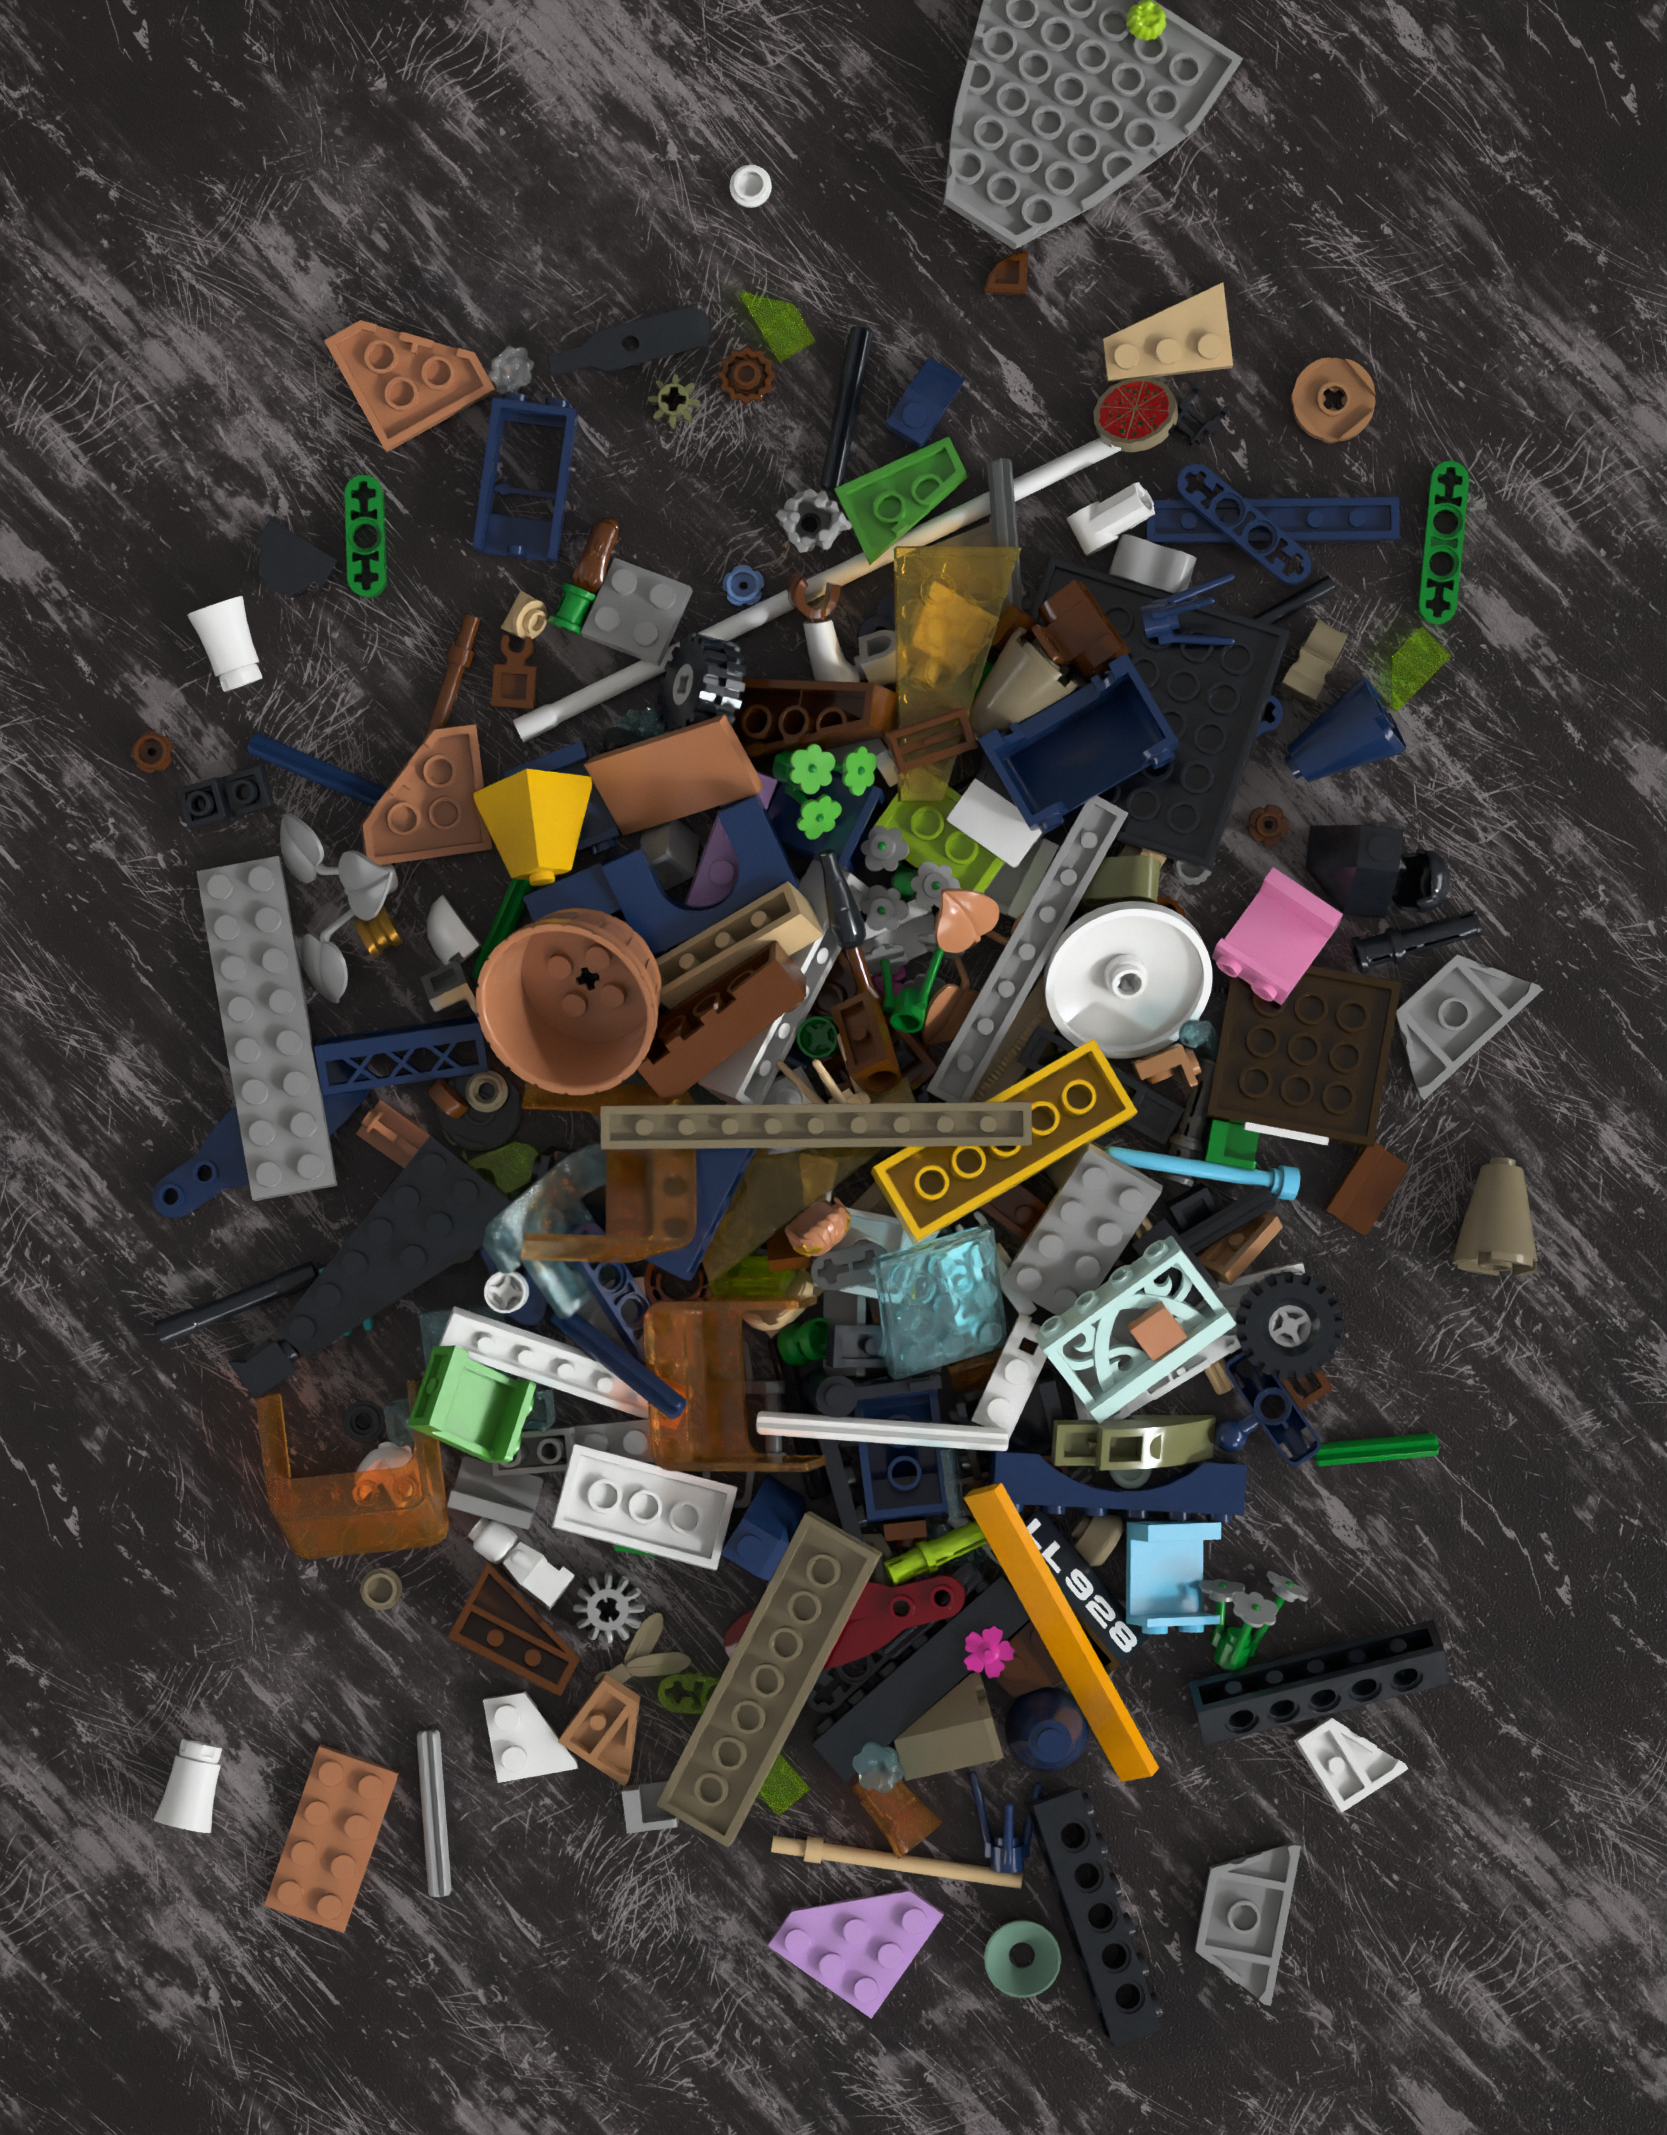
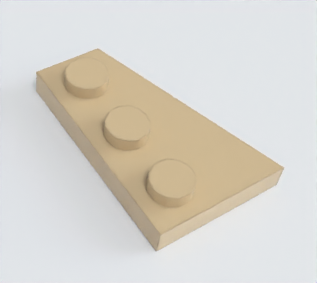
M1220 283L1104 338L1102 343L1107 383L1136 377L1153 378L1232 368L1233 359L1224 284Z

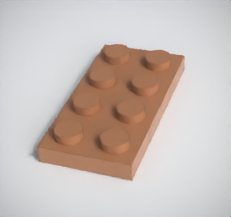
M320 1744L264 1906L344 1933L400 1771Z

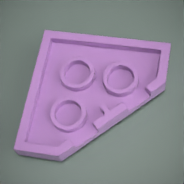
M909 1888L882 1895L834 1901V1903L794 1908L774 1934L768 1946L872 2019L942 1919L944 1912Z

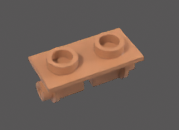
M382 1100L365 1116L361 1123L362 1126L356 1133L403 1168L407 1166L431 1136Z

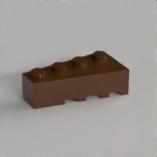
M742 678L741 682L745 683L744 692H740L738 700L742 701L740 709H735L733 715L736 719L732 725L753 767L774 762L775 756L778 753L795 751L797 749L806 750L810 744L819 745L821 750L824 751L883 737L884 733L893 730L897 693L876 683Z
M775 940L659 1016L654 1039L645 1059L642 1060L641 1065L637 1068L638 1072L663 1102L669 1105L780 1016L796 1009L803 1002L804 997H806V976Z

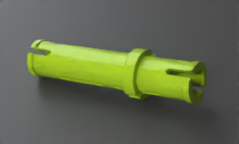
M975 1520L928 1542H925V1540L917 1542L915 1548L900 1556L884 1561L883 1567L894 1587L925 1572L929 1574L938 1571V1566L988 1543Z

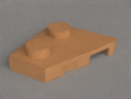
M605 1673L560 1734L558 1742L625 1787L631 1775L641 1696Z

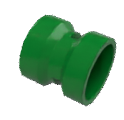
M832 1015L814 1016L806 1019L800 1025L797 1032V1042L805 1055L811 1058H825L836 1055L841 1050L837 1040L839 1029Z
M816 1318L805 1321L803 1324L795 1323L784 1326L778 1335V1349L783 1360L789 1365L798 1366L809 1363L811 1360L820 1361L826 1359L829 1322L823 1318Z

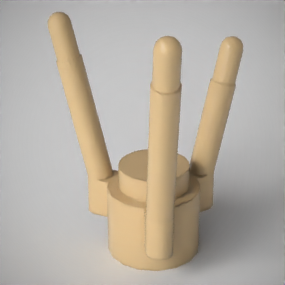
M839 1033L837 1035V1040L846 1065L847 1058ZM815 1059L812 1062L819 1077L833 1096L828 1101L829 1104H868L872 1102L867 1093L851 1077L850 1080L855 1094L852 1093L850 1088L841 1092L821 1061ZM782 1060L776 1061L777 1068L813 1104H826Z

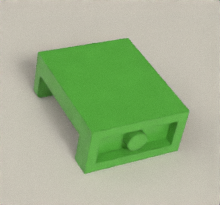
M456 1345L433 1347L407 1426L488 1463L511 1462L521 1444L520 1434L525 1419L534 1405L533 1394L536 1383L529 1380H514L467 1358L469 1351Z

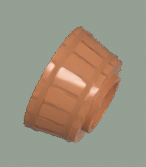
M581 908L564 909L547 914L534 923L523 926L494 948L479 974L477 982L479 986L476 988L477 1013H479L478 1020L487 1042H490V1047L496 1056L507 1067L509 1066L512 1072L530 1084H536L539 1088L550 1092L568 1093V1095L595 1094V1091L599 1093L622 1083L623 1079L626 1080L637 1070L642 1060L645 1059L654 1039L658 1010L661 1003L662 984L653 953L644 939L632 930V927L624 921L602 911ZM588 967L590 973H598L600 979L594 982V989H589L586 983L580 984L577 977L582 975L581 968Z

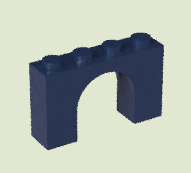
M759 794L736 800L718 809L717 815L737 856L739 876L730 893L716 903L706 906H692L674 899L660 883L642 844L603 861L601 868L628 925L644 939L656 959L676 948L678 943L698 935L787 881L796 889H799L800 881Z

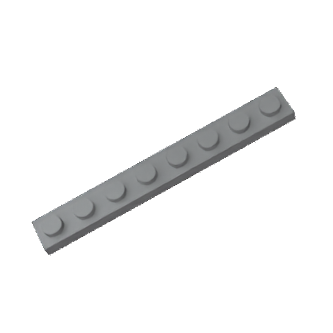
M1099 796L1084 804L926 1091L948 1103H968L1125 821L1128 812Z

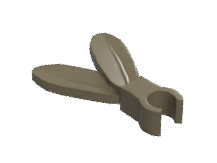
M656 1612L647 1617L640 1625L628 1648L624 1662L619 1663L610 1670L600 1671L596 1675L594 1682H598L605 1673L621 1684L632 1676L671 1675L686 1669L691 1664V1658L687 1654L678 1651L650 1654L663 1630V1615Z

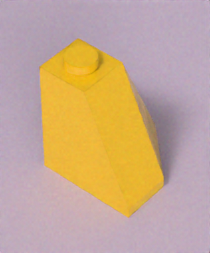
M525 769L473 793L474 802L512 879L529 880L532 886H545L554 883L555 877L572 870L592 788V778L590 776Z

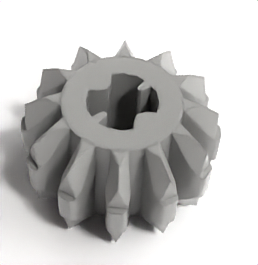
M611 1571L605 1573V1586L601 1585L595 1575L591 1576L588 1580L594 1593L583 1587H580L577 1591L578 1596L588 1601V1603H576L573 1605L574 1612L587 1613V1616L577 1622L578 1628H584L592 1623L594 1627L590 1631L588 1638L595 1640L600 1630L605 1631L604 1640L606 1644H612L614 1638L613 1630L617 1631L622 1640H627L629 1632L624 1623L638 1629L641 1621L630 1613H641L645 1610V1604L631 1603L630 1601L641 1594L640 1588H633L626 1593L624 1588L629 1582V1577L624 1575L620 1579L618 1586L613 1585L614 1576ZM610 1597L617 1601L615 1608L620 1614L615 1617L611 1613L610 1617L606 1618L601 1615L603 1607L598 1602L603 1599L606 1603Z

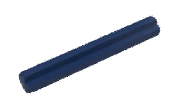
M259 733L252 735L247 746V752L250 755L372 807L387 790L383 786Z
M564 1305L559 1306L555 1310L550 1320L555 1328L669 1419L678 1418L687 1406V1401L684 1397L571 1307Z

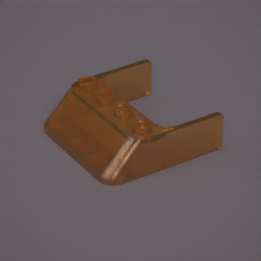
M525 1082L522 1095L523 1109L586 1111L595 1114L600 1119L601 1106L695 1105L694 1099L687 1091L669 1105H666L651 1086L617 1085L599 1093L595 1091V1094L568 1095V1093L550 1092L539 1088L536 1084L532 1085L529 1082ZM696 1149L606 1150V1235L525 1233L520 1249V1259L631 1263L687 1246L693 1240L697 1227Z
M817 1295L714 1296L655 1303L647 1309L643 1321L646 1368L687 1401V1406L683 1413L674 1419H669L648 1402L650 1451L653 1460L659 1467L668 1471L806 1472L826 1465V1456H768L760 1454L750 1444L747 1429L742 1320L746 1310L801 1309L817 1304Z
M423 1377L407 1381L410 1414L413 1410ZM276 1393L256 1398L268 1505L283 1536L295 1555L304 1559H316L424 1548L437 1545L445 1539L448 1533L449 1521L439 1440L412 1428L414 1453L411 1460L404 1466L291 1478L281 1394Z

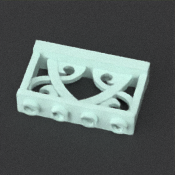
M1169 1236L1165 1240H1158L1148 1246L1143 1256L1132 1264L1116 1269L1109 1277V1280L1095 1291L1090 1290L1083 1293L1075 1301L1074 1306L1062 1315H1056L1046 1320L1042 1324L1040 1331L1035 1334V1338L1041 1350L1100 1424L1237 1324L1226 1306L1211 1289L1175 1239ZM1170 1267L1177 1268L1182 1273L1181 1285L1173 1296L1168 1295L1172 1288V1281L1169 1275L1162 1284L1154 1282L1155 1278ZM1193 1284L1207 1301V1304L1199 1310L1183 1301ZM1160 1301L1168 1308L1187 1335L1186 1339L1154 1361L1151 1360L1142 1348L1132 1344H1116L1109 1347L1112 1327L1119 1310L1129 1308L1150 1309ZM1078 1334H1084L1082 1343L1073 1345V1347L1082 1352L1092 1350V1355L1081 1359L1067 1357L1063 1353V1345ZM1123 1354L1130 1355L1132 1358L1121 1367H1118L1119 1357L1109 1362L1110 1358ZM1094 1366L1098 1383L1088 1389L1074 1370H1082Z

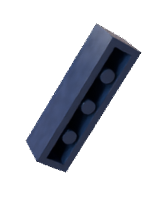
M757 1148L685 1149L677 1164L676 1170L680 1171L674 1187L668 1185L659 1200L658 1208L662 1211L655 1225L650 1223L640 1238L639 1247L643 1249L639 1257L684 1280L692 1281Z

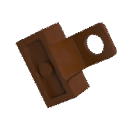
M1076 580L1070 582L1039 607L1038 613L1047 627L1036 624L1031 628L1054 662L1065 666L1073 663L1085 681L1090 680L1097 674L1100 675L1110 668L1108 666L1110 662L1131 652L1086 585Z
M867 990L830 1007L846 1054V1066L849 1076L867 1093H882L896 1087L901 1081L902 1076L881 1004ZM842 1054L823 1062L822 1065L833 1079L836 1069L841 1065H845ZM850 1079L843 1084H836L841 1092L848 1088L854 1091ZM824 1084L826 1094L832 1099L833 1096Z

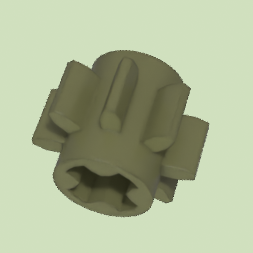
M676 374L672 378V383L667 385L657 380L658 396L648 397V403L659 405L660 407L653 416L654 420L659 421L665 416L669 419L671 429H675L676 421L683 418L687 423L691 424L693 421L689 414L690 408L701 407L699 400L689 398V395L695 389V384L692 382L684 388L679 384V378ZM672 393H679L681 401H684L685 404H679L677 411L672 412L669 410L668 404L663 401L670 400Z

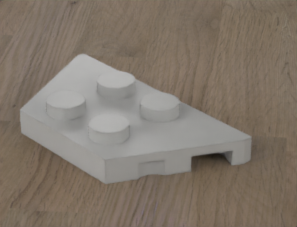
M1455 955L1397 1008L1395 1019L1418 1096L1425 1100L1543 989L1535 983L1527 982L1463 956Z
M1289 1843L1209 1867L1194 1950L1208 1962L1222 1970L1234 1982L1239 1983L1256 1996L1264 2005L1271 2006L1300 1855V1843Z

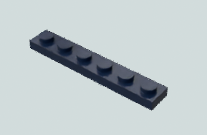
M1399 497L1246 499L1295 542L1398 541L1400 539ZM1206 499L1201 505L1208 509L1213 499ZM1225 499L1216 505L1215 512L1219 520L1230 523L1238 519L1240 510L1236 502ZM1153 500L1155 514L1146 520L1147 541L1155 544L1233 543L1184 500ZM1255 527L1248 533L1249 543L1272 541L1270 532L1264 527Z

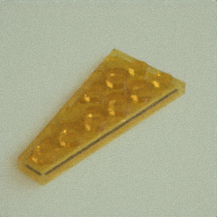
M896 546L894 548L897 729L961 707L965 708L969 718L971 704L980 683L996 632L1004 599H1006L1010 586L1009 582L1022 547ZM955 719L897 739L898 746L900 747L960 727L959 720ZM961 736L902 755L904 763L958 745ZM957 755L899 774L898 802L943 801Z

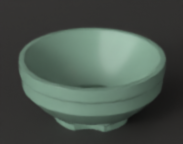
M1014 1920L999 1927L989 1938L984 1953L985 1969L993 1985L1001 1992L1018 1998L1033 1997L1044 1992L1055 1981L1060 1971L1061 1953L1057 1940L1043 1925L1029 1920ZM1021 1942L1029 1944L1035 1952L1033 1961L1023 1967L1013 1964L1009 1958L1010 1949L1015 1944Z

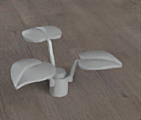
M285 813L281 820L280 845L284 862L292 875L304 883L314 881L317 873L320 875H339L340 881L345 887L344 892L348 895L351 909L323 930L320 937L313 932L306 934L301 945L303 968L311 984L326 999L333 1003H339V999L344 994L347 986L348 970L346 961L339 948L334 943L329 942L330 936L355 915L365 921L375 918L381 910L387 894L396 891L398 877L391 864L379 865L355 850H349L342 854L339 867L324 866L321 863L324 857V850L317 835L301 819L291 813Z

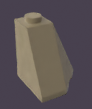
M974 1670L970 1671L894 1739L895 1746L888 1748L894 1772L903 1771L905 1781L1004 1758L1002 1745L980 1673Z

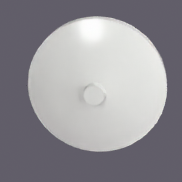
M1143 901L1109 904L1079 918L1059 937L1046 961L1043 974L1044 999L1050 1016L1060 1033L1077 1047L1095 1039L1104 1056L1114 1059L1145 1056L1176 1042L1192 1028L1201 1016L1208 1002L1212 987L1211 960L1205 944L1194 926L1172 909Z

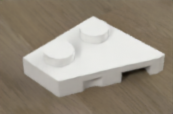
M1333 1718L1325 1719L1294 1740L1337 1812L1340 1813L1408 1770L1405 1763L1393 1758L1377 1748L1375 1744L1353 1733L1349 1728Z

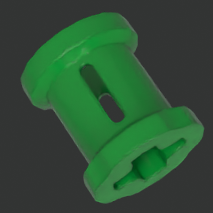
M563 582L561 586L563 595L555 614L549 615L547 622L582 636V623L590 604L595 602L597 596Z

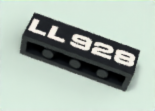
M1039 1508L1025 1518L1023 1522L1105 1671L1109 1674L1122 1666L1149 1637L1142 1633L1140 1626L1126 1623V1610L1060 1533L1055 1524L1044 1513L1040 1512ZM991 1549L990 1552H991V1553L994 1555V1557L997 1559V1557L995 1556L993 1550Z

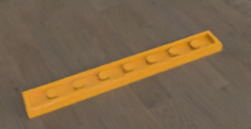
M998 1483L971 1490L964 1497V1500L1120 1781L1153 1776L1159 1769L1154 1757L1003 1484Z

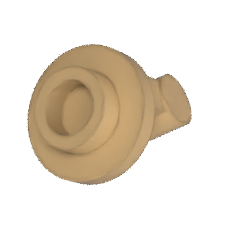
M520 591L501 629L524 640L525 637L534 639L544 630L547 623L548 613L545 604Z

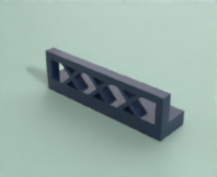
M476 1016L317 1038L314 1045L322 1095L489 1072L485 1038ZM475 1040L479 1062L462 1065L448 1054L457 1042ZM449 1044L445 1051L436 1045ZM427 1047L440 1058L431 1069L420 1071L407 1060L416 1048ZM408 1050L403 1057L395 1053V1051ZM385 1053L398 1062L390 1075L379 1077L365 1066L374 1054ZM366 1056L362 1063H359L353 1057ZM343 1059L356 1068V1071L348 1081L330 1084L326 1061ZM444 1060L448 1062L450 1065H452L449 1067L439 1068ZM402 1066L410 1071L397 1074ZM360 1073H363L368 1077L366 1079L355 1080Z

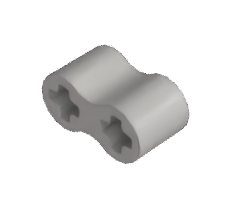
M1121 534L1108 574L1176 594L1188 588L1197 558L1185 552L1160 546L1135 536Z

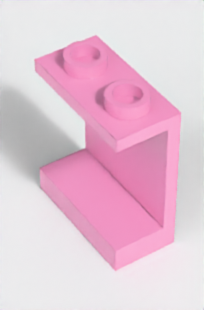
M1273 867L1265 877L1260 891L1226 938H1221L1217 943L1212 959L1217 961V966L1225 974L1234 978L1239 976L1251 984L1252 990L1266 1001L1274 1000L1282 1005L1333 935L1343 914Z

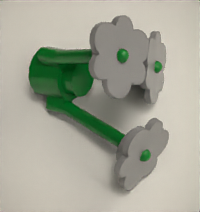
M1268 1571L1266 1576L1269 1578L1270 1583L1274 1585L1272 1591L1277 1594L1273 1602L1264 1600L1263 1596L1257 1592H1251L1249 1595L1246 1594L1245 1585L1239 1582H1229L1224 1579L1200 1581L1199 1587L1201 1592L1209 1594V1598L1216 1601L1215 1615H1220V1624L1214 1625V1632L1210 1640V1644L1217 1647L1213 1660L1219 1666L1231 1671L1245 1668L1249 1657L1255 1655L1258 1644L1268 1627L1275 1624L1276 1615L1284 1601L1294 1602L1298 1598L1306 1602L1308 1600L1307 1591L1294 1584L1290 1579L1272 1571ZM1233 1601L1235 1605L1233 1612L1241 1617L1244 1624L1242 1629L1230 1627L1227 1629V1632H1224L1226 1602ZM1253 1627H1256L1257 1629L1251 1637L1250 1632Z

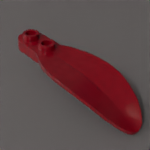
M948 1574L936 1575L894 1587L867 1582L822 1670L844 1665L867 1656L889 1643L906 1628L956 1615L965 1602L964 1586L956 1577ZM946 1590L951 1596L950 1603L946 1605L939 1604L935 1598L936 1592ZM898 1600L906 1601L910 1607L909 1613L906 1615L898 1614L895 1611V1602ZM756 1608L741 1616L727 1631L724 1637V1648L730 1659Z

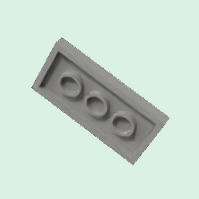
M1089 1143L1003 1274L1001 1283L1053 1314L1062 1315L1074 1306L1075 1301L1083 1293L1090 1290L1095 1291L1100 1286L1160 1196L1163 1186Z

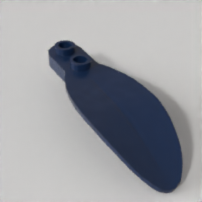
M345 1060L326 1061L330 1084L348 1081L356 1071V1068ZM360 1073L355 1080L366 1079L368 1077L363 1073ZM370 1089L322 1095L329 1137L359 1108ZM236 1106L217 1123L196 1156L169 1173L155 1185L152 1200L160 1214L172 1218L184 1217L222 1192L225 1188L250 1185ZM206 1165L212 1169V1177L208 1181L203 1180L201 1177V1170ZM171 1189H175L178 1193V1200L174 1204H170L167 1200V1193Z

